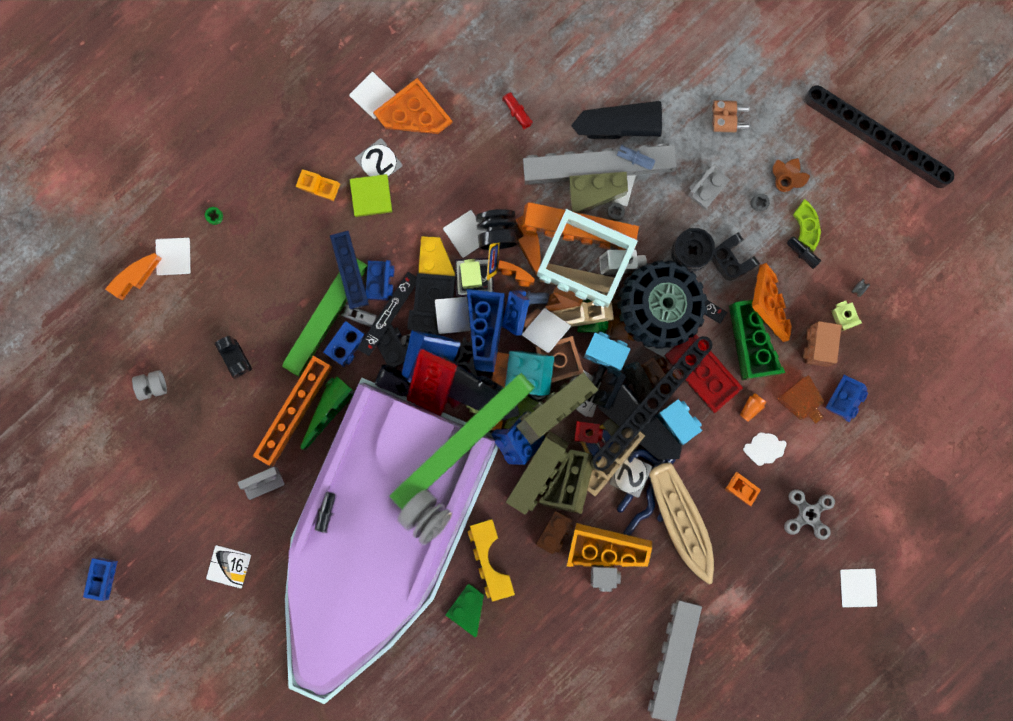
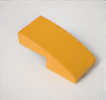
M302 169L295 187L334 201L340 183Z

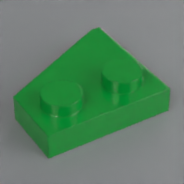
M468 583L445 615L475 638L478 633L484 594Z

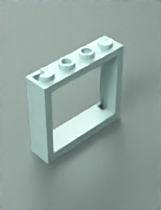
M566 209L540 265L537 276L544 283L550 284L551 282L558 285L557 288L562 291L568 292L569 290L576 293L575 296L580 299L586 300L587 298L594 301L593 304L596 306L608 307L638 241ZM566 224H570L627 250L607 296L546 269Z

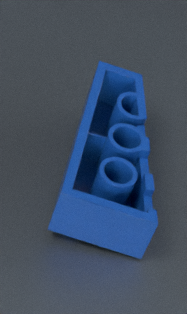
M467 289L475 370L494 372L505 310V293Z

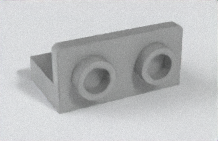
M715 163L712 167L707 166L701 173L703 176L699 182L695 180L689 187L691 192L688 196L705 210L730 181L727 176L716 168L717 165Z
M272 467L239 481L238 485L241 490H245L248 499L251 500L284 486V481L278 467Z

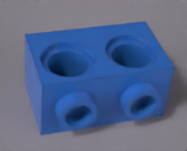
M345 321L323 353L343 367L346 364L350 365L355 358L353 354L366 335ZM350 333H356L357 335L354 342H348L347 336ZM344 348L346 351L345 356L337 358V350Z
M100 557L92 558L84 590V598L98 601L109 600L118 561Z

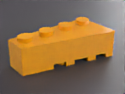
M576 523L566 567H574V565H583V567H591V565H603L604 567H611V565L648 566L652 551V541Z

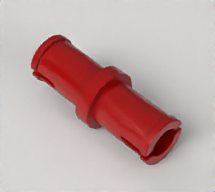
M512 92L507 93L502 100L510 109L512 117L518 120L523 129H527L532 125L533 121L524 111V106L518 103Z

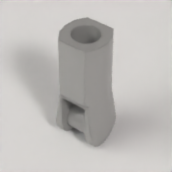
M345 304L344 314H341L345 318L372 327L377 319V315L358 308L350 310L347 304ZM353 310L357 311L355 318L351 317Z

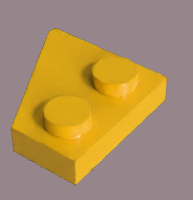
M421 236L419 273L455 276L441 238Z

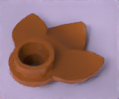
M798 158L792 159L786 164L778 159L773 165V174L776 177L775 186L781 192H788L792 188H801L810 178L809 174L800 172V161ZM785 180L787 182V186H783L781 184V181Z

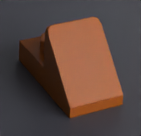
M736 472L725 491L735 495L751 506L761 489Z

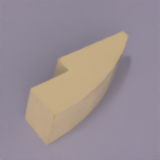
M594 301L588 303L582 302L580 306L551 311L571 325V327L614 319L612 302H610L608 307L604 306V308L594 305Z

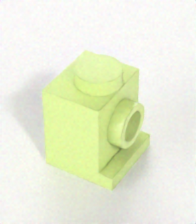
M847 301L836 304V309L831 311L836 324L842 325L841 331L862 323L859 320L853 302L847 304ZM845 311H848L849 318L845 317Z

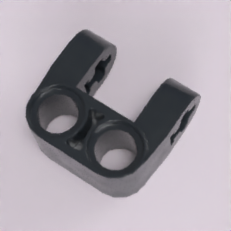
M739 232L717 246L712 258L721 275L728 281L737 279L760 264L756 257L753 256L740 265L732 253L731 249L744 241ZM717 251H723L726 258H718ZM734 267L736 274L730 275L727 268Z
M226 336L214 343L232 378L237 379L252 370L236 339Z

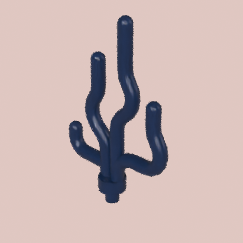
M644 449L634 450L628 457V462L630 463L634 458L643 457L653 464L652 469L664 463H672L673 465L676 459L658 460ZM652 483L649 484L646 492L647 508L635 515L622 534L630 536L639 522L648 518L653 513L655 498ZM626 493L617 507L619 513L626 509L633 495ZM661 512L657 517L659 522L664 521Z

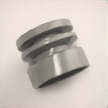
M426 489L415 495L397 518V521L406 530L409 531L415 528L413 536L415 538L419 537V542L422 545H426L444 530L452 517V512L448 509L445 510L443 504L435 506L437 498Z

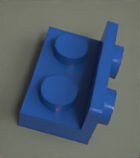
M386 260V262L368 261L367 299L389 301V296L393 295V284H390V278L394 277L395 267L392 266L390 260Z
M524 290L509 292L502 327L516 336L522 335L530 299L525 297L526 291Z
M844 375L829 400L826 409L843 417L845 421L850 422L852 418L854 419L857 416L860 403L864 402L867 398V387L865 384Z

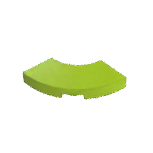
M804 199L793 216L800 226L798 240L805 247L809 246V249L814 252L821 235L819 217L813 206Z

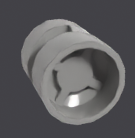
M161 370L150 372L148 376L142 374L132 378L133 389L139 401L149 399L152 395L157 397L167 393L165 378Z

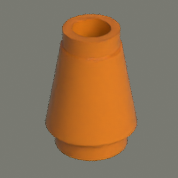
M754 393L752 396H749L740 416L749 422L765 408L764 405L767 402Z

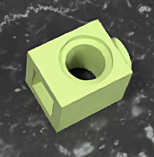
M475 259L464 260V263H460L463 289L482 287L479 261L475 262Z

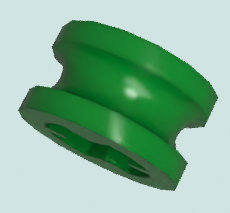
M210 207L205 212V219L210 224L217 225L222 222L223 213L216 207ZM213 211H216V214L219 215L218 219L215 218V221H212V218L209 217L210 213L213 214Z

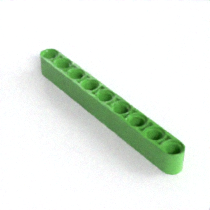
M522 373L516 376L389 497L403 510L415 495L425 489L427 490L518 405L535 386Z

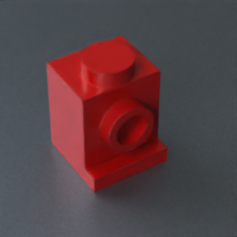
M577 421L576 442L598 444V440H602L603 429H600V424ZM587 429H591L593 431L592 436H587L585 434Z

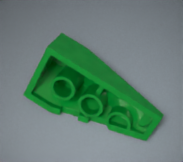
M332 377L325 386L327 388L322 394L300 446L302 450L308 449L354 396L355 391L339 377L335 379Z

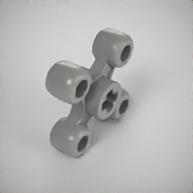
M799 489L792 490L788 496L789 501L798 507L799 515L797 518L789 519L785 522V531L790 535H795L803 525L809 524L813 527L816 538L820 540L827 539L831 534L830 528L820 521V514L822 511L834 507V498L831 495L824 494L816 504L810 505L805 500L804 492ZM795 494H798V495H799V499H798V500H795V498H794ZM825 499L829 501L827 506L824 503ZM810 511V513H813V517L806 516V512ZM792 523L795 526L794 530L790 529ZM821 529H824L823 535L820 534Z

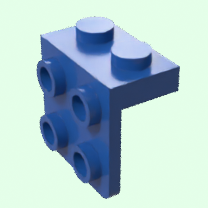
M520 418L510 429H495L491 433L495 444L501 450L508 464L525 465L537 452L545 439L543 435L533 444H530L516 427L521 422Z

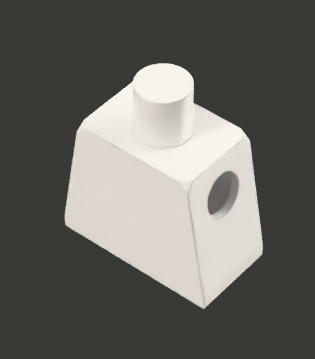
M607 250L599 257L601 275L617 274L627 250ZM634 250L623 274L632 273L638 267L646 265V256L637 255V251Z

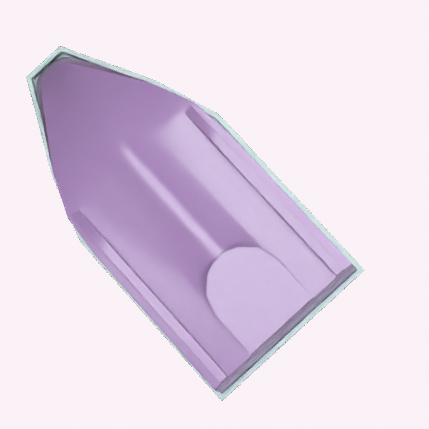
M362 377L291 536L285 593L289 689L323 704L327 703L389 650L434 600L499 449L491 433L488 432L427 489L437 498L435 506L443 504L445 510L448 509L452 512V517L444 530L426 545H422L419 542V537L415 538L413 536L415 528L408 531L397 521L402 510L389 496L467 422L446 413H442L439 416L407 401L406 396H398ZM329 491L336 494L332 509L334 515L331 516L327 533H322L314 530L319 515L318 509H321L325 493Z

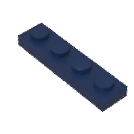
M349 231L330 235L350 310L369 305Z

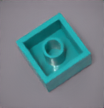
M509 351L505 387L522 373L535 386L529 394L538 396L550 395L554 356L524 351Z

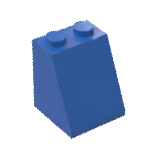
M411 330L402 376L406 377L408 382H411L418 353L421 349L442 359L446 356L454 361L460 343L446 336Z

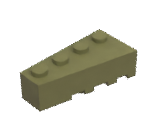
M584 372L569 384L565 382L560 386L558 393L552 392L545 398L547 400L545 403L539 402L533 407L534 412L530 413L528 411L520 417L521 422L516 427L530 444H533L598 391Z
M549 431L506 503L525 515L528 510L533 511L538 503L535 500L538 494L543 495L548 487L545 484L547 479H553L558 471L555 468L557 463H563L568 453L565 450L569 443Z

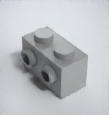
M591 565L592 587L599 588L603 592H612V588H617V584L621 582V572L617 571L615 566Z

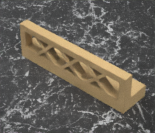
M549 263L546 267L549 271L606 296L615 279L614 277Z

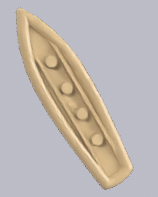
M672 463L658 465L650 471L649 477L670 538L686 565L699 578L708 584H712L714 558L712 545L703 519Z

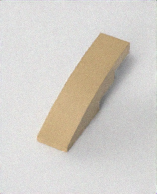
M626 428L622 432V436L629 438L631 431ZM639 432L608 469L604 471L593 469L587 491L596 497L645 435ZM616 443L611 445L609 448L610 452L616 453L618 451ZM601 458L596 465L599 468H603L606 464L605 459Z

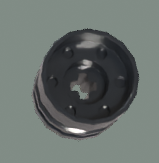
M494 209L475 216L476 222L479 223L477 224V230L486 231L478 235L479 249L489 250L490 244L500 243L499 250L518 245L517 231L508 229L516 225V220H513L515 218V211Z
M689 228L683 231L674 241L671 248L672 260L676 262V265H685L688 268L687 271L696 272L704 268L713 258L715 242L707 231L700 228ZM694 248V249H695L694 254H690V255H689V254H688L689 249L691 250V249Z

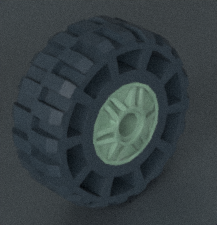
M658 260L636 269L624 281V287L619 292L621 301H618V309H621L619 318L620 321H624L626 332H631L634 335L633 339L635 341H642L646 347H655L656 349L670 348L689 341V338L694 337L698 333V328L702 327L705 321L703 315L707 314V307H705L707 296L703 293V284L696 279L697 275L693 271H687L688 268L685 265H676L675 261L670 260L666 262Z

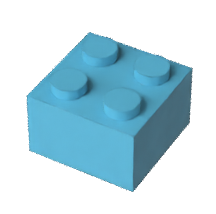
M599 332V334L594 333L583 358L598 365H603L607 369L610 368L620 372L630 351V348L627 347L628 344L620 340L616 342L610 340V336L603 332Z
M678 399L659 412L656 417L679 444L684 445L702 431L700 428L702 425L695 416L692 418L688 411L690 409L684 401L680 402Z

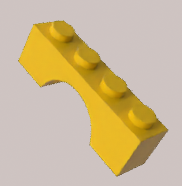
M493 519L471 525L468 535L470 541H474L476 549H473L476 561L480 560L482 567L479 568L481 579H486L487 586L484 589L487 598H491L493 602L515 595L510 576L495 571L489 563V548L498 539Z

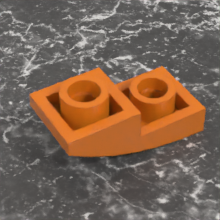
M499 260L498 271H501V274L507 276L516 274L515 282H519V286L529 287L534 285L535 279L528 272L514 264Z

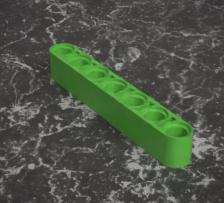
M357 259L362 277L368 265ZM340 272L282 365L284 369L298 377L306 369L347 302Z

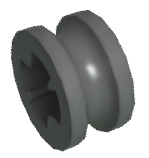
M758 194L751 200L752 208L758 212L766 210L770 204V200L765 194ZM757 198H758L759 200H762V199L764 200V202H765V203H763L764 207H762L761 205L757 206V204H756V202H758Z
M613 203L609 206L608 217L610 220L620 221L624 217L625 209L622 204ZM613 208L621 210L619 216L611 214L613 213Z
M861 279L851 291L852 293H857V297L862 296L870 286L869 283L866 284L864 282V279Z

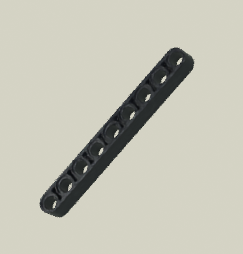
M815 85L806 93L805 102L809 107L933 186L944 188L954 180V172L949 167L825 88ZM811 93L817 94L819 99H813ZM827 103L833 104L835 109H829ZM843 113L850 115L851 120L845 119ZM859 123L864 124L866 126V130H862L859 127ZM875 134H880L882 136V140H878L875 137ZM891 144H896L898 151L893 150ZM907 154L913 155L914 161L909 160ZM924 164L930 167V171L924 169ZM940 174L946 177V182L940 179Z
M706 336L699 337L689 346L593 456L591 465L594 470L604 471L611 466L711 351L713 344L710 338ZM699 341L706 344L705 351L698 348ZM686 356H691L694 359L693 365L686 363ZM674 370L680 371V380H676L673 377ZM662 384L668 386V394L661 393L660 386ZM648 399L655 400V409L648 407ZM636 413L642 414L644 418L643 423L639 424L635 421L634 416ZM623 428H628L631 431L629 438L622 436ZM611 442L618 445L616 453H612L609 450ZM598 457L605 459L606 464L603 468H599L596 465Z

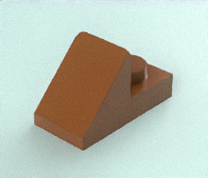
M556 285L554 293L550 295L545 307L550 312L581 305L583 299L576 297V293L568 290V292L558 289V285Z

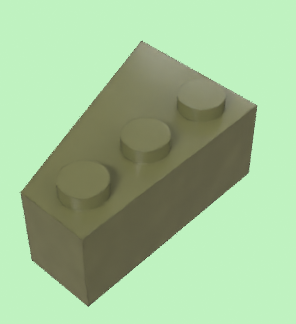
M627 172L569 176L572 212L584 213L593 210L600 205L626 196L628 192Z
M570 450L558 469V474L553 482L551 481L549 484V489L544 497H541L539 503L546 507L582 514L593 469L591 465L593 456L586 452Z

